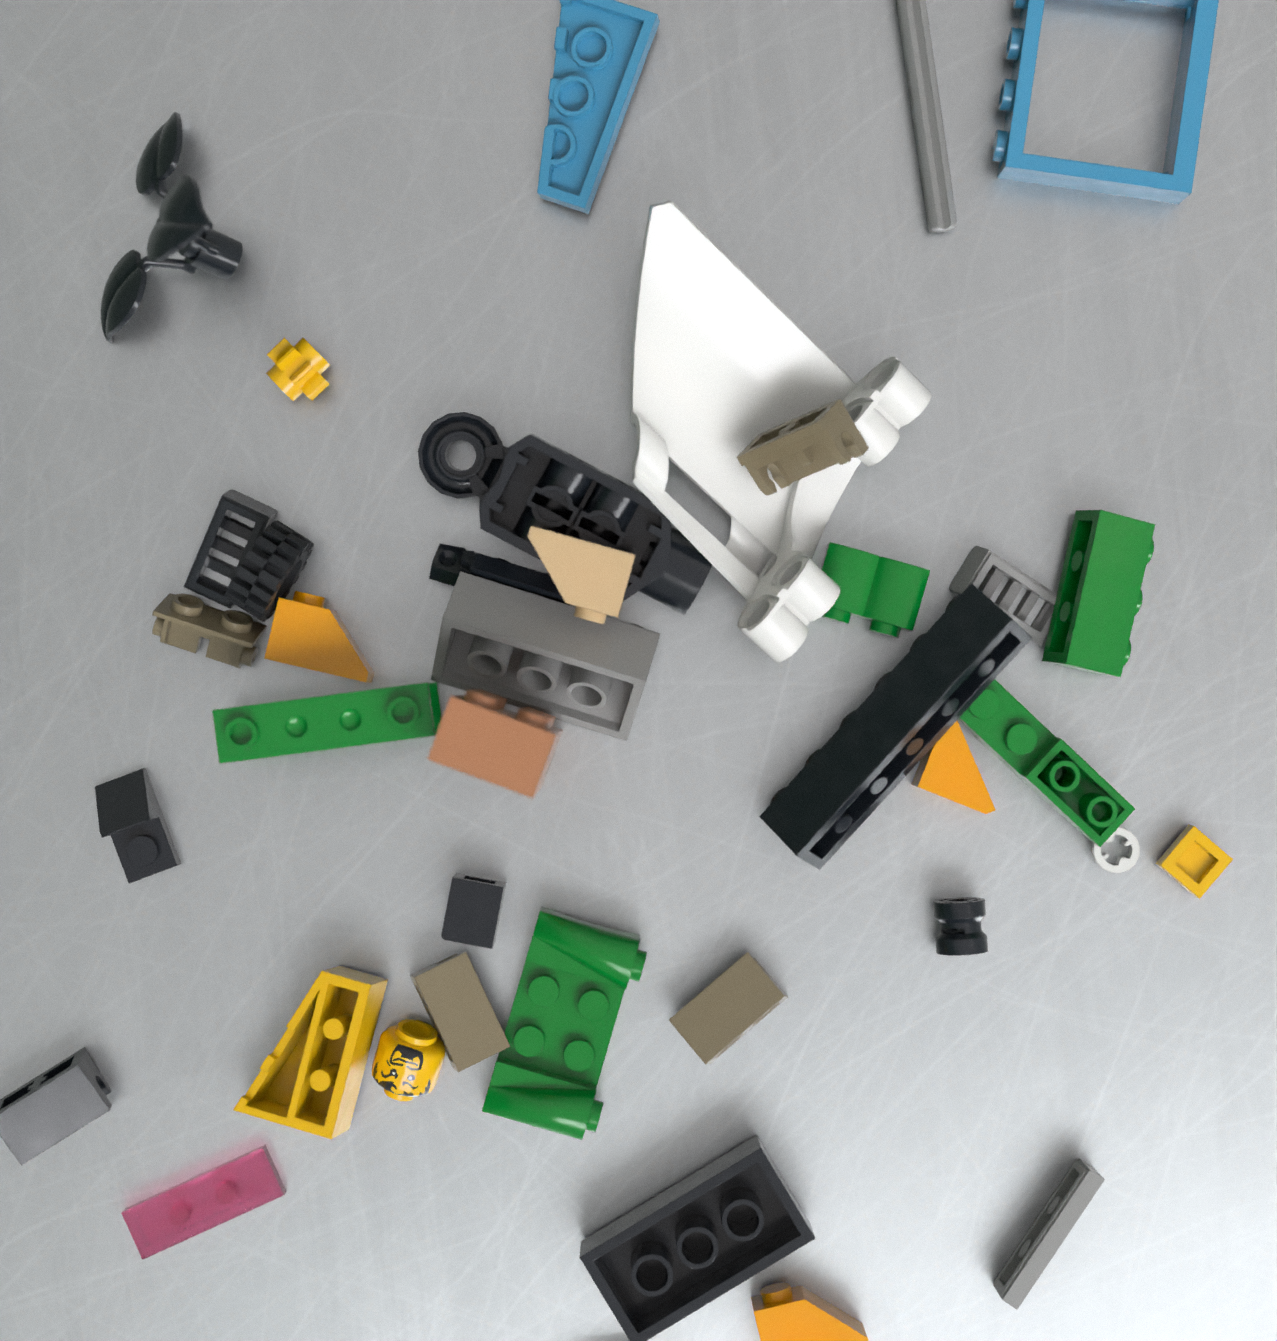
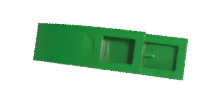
M995 679L960 716L959 720L975 734L974 737L1097 846L1101 847L1135 810L1123 796L1061 738L1054 736Z

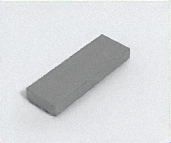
M1076 1159L993 1282V1286L1001 1299L1016 1310H1018L1105 1180L1095 1168L1082 1159Z

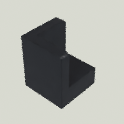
M456 873L451 881L441 937L447 941L492 949L496 940L507 882Z

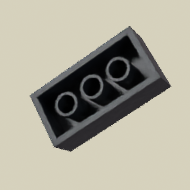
M758 1135L581 1241L579 1258L629 1341H647L816 1238L811 1223Z

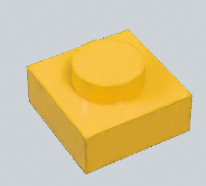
M1188 825L1155 864L1194 897L1200 899L1233 859L1195 826Z

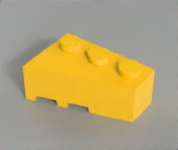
M343 966L321 971L287 1024V1030L273 1052L268 1054L260 1067L261 1071L247 1093L241 1096L233 1110L328 1139H333L348 1131L388 979Z

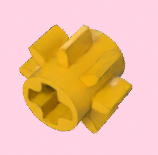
M304 337L294 346L283 338L266 354L275 363L266 374L292 401H295L302 393L313 401L329 385L321 374L331 365Z

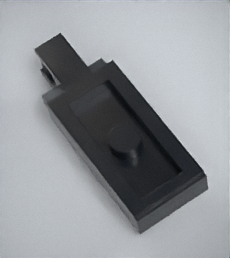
M439 544L432 561L429 576L431 580L455 586L461 571L567 604L549 573L539 572L510 563L501 558H493L475 553L474 551H466L463 547Z

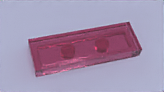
M263 1145L127 1207L121 1214L143 1260L282 1197L287 1191L266 1145Z

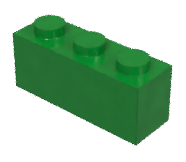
M1104 510L1075 511L1042 661L1093 674L1121 677L1123 666L1128 662L1131 654V642L1129 639L1134 617L1142 605L1143 594L1141 586L1145 568L1154 552L1152 537L1155 524Z

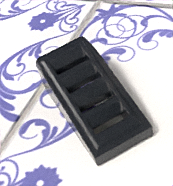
M230 489L224 493L218 503L184 588L231 609L234 604L228 601L226 596L230 587L204 576L203 573L207 567L230 578L232 581L237 575L236 571L239 565H242L245 561V556L249 549L252 550L255 541L259 536L263 535L267 526H271L277 510L236 490ZM234 512L256 523L252 528L231 518V513ZM223 530L247 540L246 546L243 547L221 537ZM216 549L238 559L237 567L212 556L214 550Z

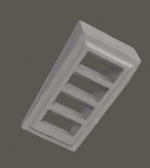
M975 546L952 580L949 589L959 595L972 583L990 599L1003 577L1006 576L1009 580L996 599L995 604L1032 637L1031 641L1042 646L1048 635L1057 594L991 550ZM1022 587L1027 589L1014 613H1009L1008 610ZM1040 597L1045 602L1031 626H1029L1024 621Z

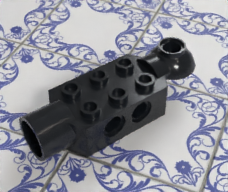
M467 412L444 415L433 421L422 435L418 449L420 470L426 481L438 492L458 499L478 496L480 502V529L539 560L541 559L528 537L531 526L634 554L635 558L623 601L639 591L683 615L692 605L712 564L678 529L671 526L668 518L643 492L534 434H529L510 447H506L502 444L499 435L492 425L482 417ZM457 440L468 441L476 451L475 463L467 470L455 468L448 459L449 447Z

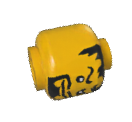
M414 1019L401 1020L397 1025L390 1026L382 1032L372 1063V1076L377 1084L384 1088L385 1094L392 1099L410 1101L414 1097L427 1095L437 1084L445 1058V1045L437 1036L435 1028L431 1025Z

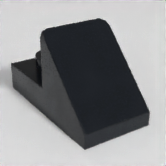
M145 768L95 786L101 837L104 838L111 835L129 884L181 864Z

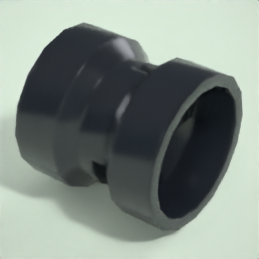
M958 897L933 901L934 917L940 922V933L935 937L937 954L959 956L988 952L987 935L981 929V920L986 915L984 898Z

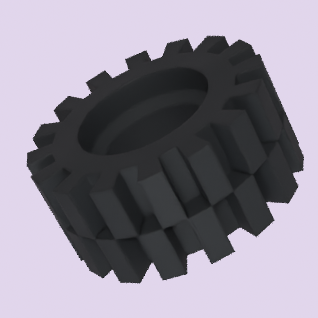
M273 521L271 526L268 525L264 530L263 535L257 538L252 550L249 549L243 564L239 565L236 571L237 575L229 585L230 589L226 595L227 600L262 622H265L276 610L278 597L285 599L290 593L292 585L297 582L300 577L298 576L299 573L305 568L306 560L312 553L311 549L314 543L280 521Z

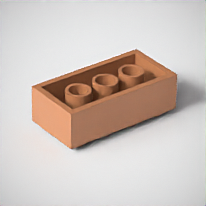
M479 688L474 690L467 689L465 695L450 696L427 760L534 798L543 786L563 731L553 726L556 717L528 706L522 709L519 708L518 713L505 709L506 698Z

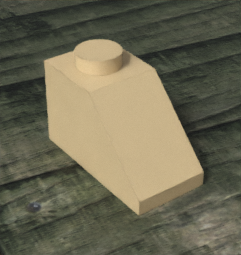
M531 526L528 537L565 603L576 606L573 616L600 624H605L607 615L618 617L635 555Z

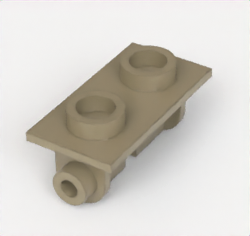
M169 593L153 610L152 614L157 617L152 634L160 636L161 643L196 654L203 637L209 639L205 657L239 669L242 665L252 667L258 648L254 647V645L267 627V625L253 621L252 617L244 612L237 610L222 611L205 605L196 596L182 593L176 595Z

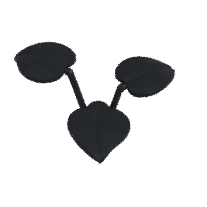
M174 112L167 122L154 133L139 159L136 171V188L138 192L148 196L155 189L156 193L164 200L160 207L159 218L148 239L147 256L141 259L140 252L136 250L129 251L115 265L105 284L101 300V324L106 341L113 343L112 336L127 324L138 309L146 287V272L151 268L181 269L190 274H194L198 268L223 280H227L236 271L242 257L243 246L240 241L212 229L213 225L203 208L200 190L195 179L187 175L183 176L168 190L166 178L176 169L182 148L181 116L177 112ZM176 252H179V254L184 256L185 258L184 260L170 259L168 257L172 256Z

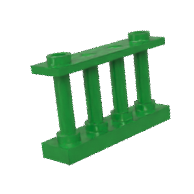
M425 682L212 710L219 764L435 736L443 718L439 682Z

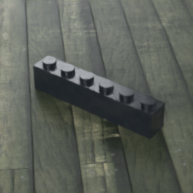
M971 583L962 594L957 595L949 602L945 613L935 624L912 643L910 651L896 667L878 680L874 691L855 711L849 713L842 720L839 729L827 743L809 756L804 768L787 787L782 788L773 796L770 805L759 817L797 857L820 870L1025 647L1032 637Z

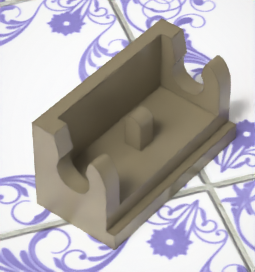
M837 399L758 434L736 458L741 466L745 465L760 491L769 496L776 493L777 489L774 482L769 478L767 469L771 472L775 482L783 489L797 480L838 463L840 465L846 464L851 461L852 457L857 458L864 455L869 447L842 401Z
M465 951L460 954H453L410 975L431 1023L437 1031L438 1037L445 1045V1053L452 1068L457 1072L510 1047Z
M747 952L672 1016L669 1021L704 1064L707 1065L714 1062L786 1000L788 996L760 963Z

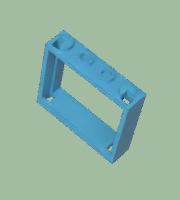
M1013 0V8L1021 9L1018 28L1011 27L1006 46L1005 57L1006 59L1013 60L1011 79H1003L999 95L998 110L1006 111L1004 130H996L992 149H994L992 161L999 162L997 178L1180 204L1192 193L1219 0H1124L1186 9L1163 173L1023 153L1045 0Z

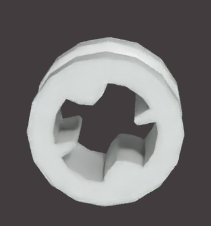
M1119 826L1106 842H1112L1115 835L1123 836L1125 839L1121 844L1129 846L1126 857L1118 856L1115 863H1108L1105 859L1109 855L1105 852L1101 853V847L1091 842L1093 860L1099 867L1110 873H1122L1130 870L1140 856V846L1137 838L1131 831Z

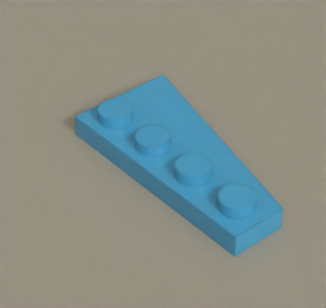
M560 0L559 27H556L554 44L556 51L553 79L550 78L548 100L550 101L548 124L544 130L537 193L542 199L589 214L660 20L656 13L615 0Z

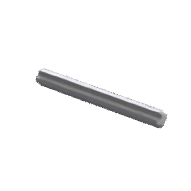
M896 0L927 226L930 232H946L954 229L957 224L926 0Z

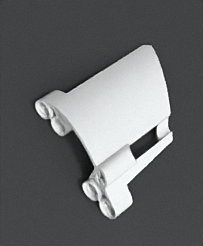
M672 200L650 205L640 262L632 341L630 423L637 429V450L632 462L633 483L747 600L740 614L737 627L775 662H782L792 656L803 644L808 635L807 625L809 622L823 616L833 606L840 594V587L812 561L816 547L839 498L860 462L869 467L885 458L900 438L898 430L921 414L931 400L932 394L895 356H891L879 363L856 383ZM840 399L869 447L865 454L857 458L852 457L851 461L846 464L840 465L838 463L804 477L783 489L779 487L773 479L771 472L767 469L768 476L774 482L777 492L769 496L762 493L745 465L741 466L736 457L758 434ZM669 459L731 516V532L726 546L719 542L665 492Z

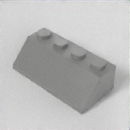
M460 571L442 618L431 680L465 691L467 689L474 690L479 688L506 698L507 704L520 708L528 706L553 715L558 720L627 741L661 633L645 629L637 624L625 623L606 617L605 624L573 616L576 608L574 606Z

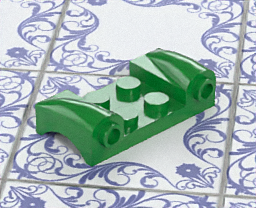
M541 906L504 1033L510 1047L500 1051L498 1054L482 1112L579 1140L583 1139L585 1130L596 1131L604 1102L594 1098L624 991L629 980L639 982L647 956L646 951L638 949L640 935L589 923Z

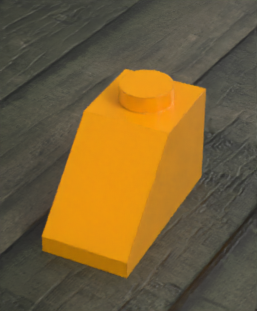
M299 591L294 592L293 601L278 597L264 659L361 682H373L375 672L337 611L323 608L324 597Z
M775 1283L760 1290L761 1295L751 1297L761 1341H868L862 1322L801 1285L791 1287L789 1283Z

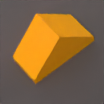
M956 721L920 760L911 785L981 813H991L996 809L960 725Z

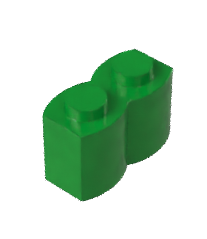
M829 542L821 570L840 587V594L833 606L821 617L844 624H849L851 616L871 621L869 631L893 638H899L901 630L913 631L930 570Z

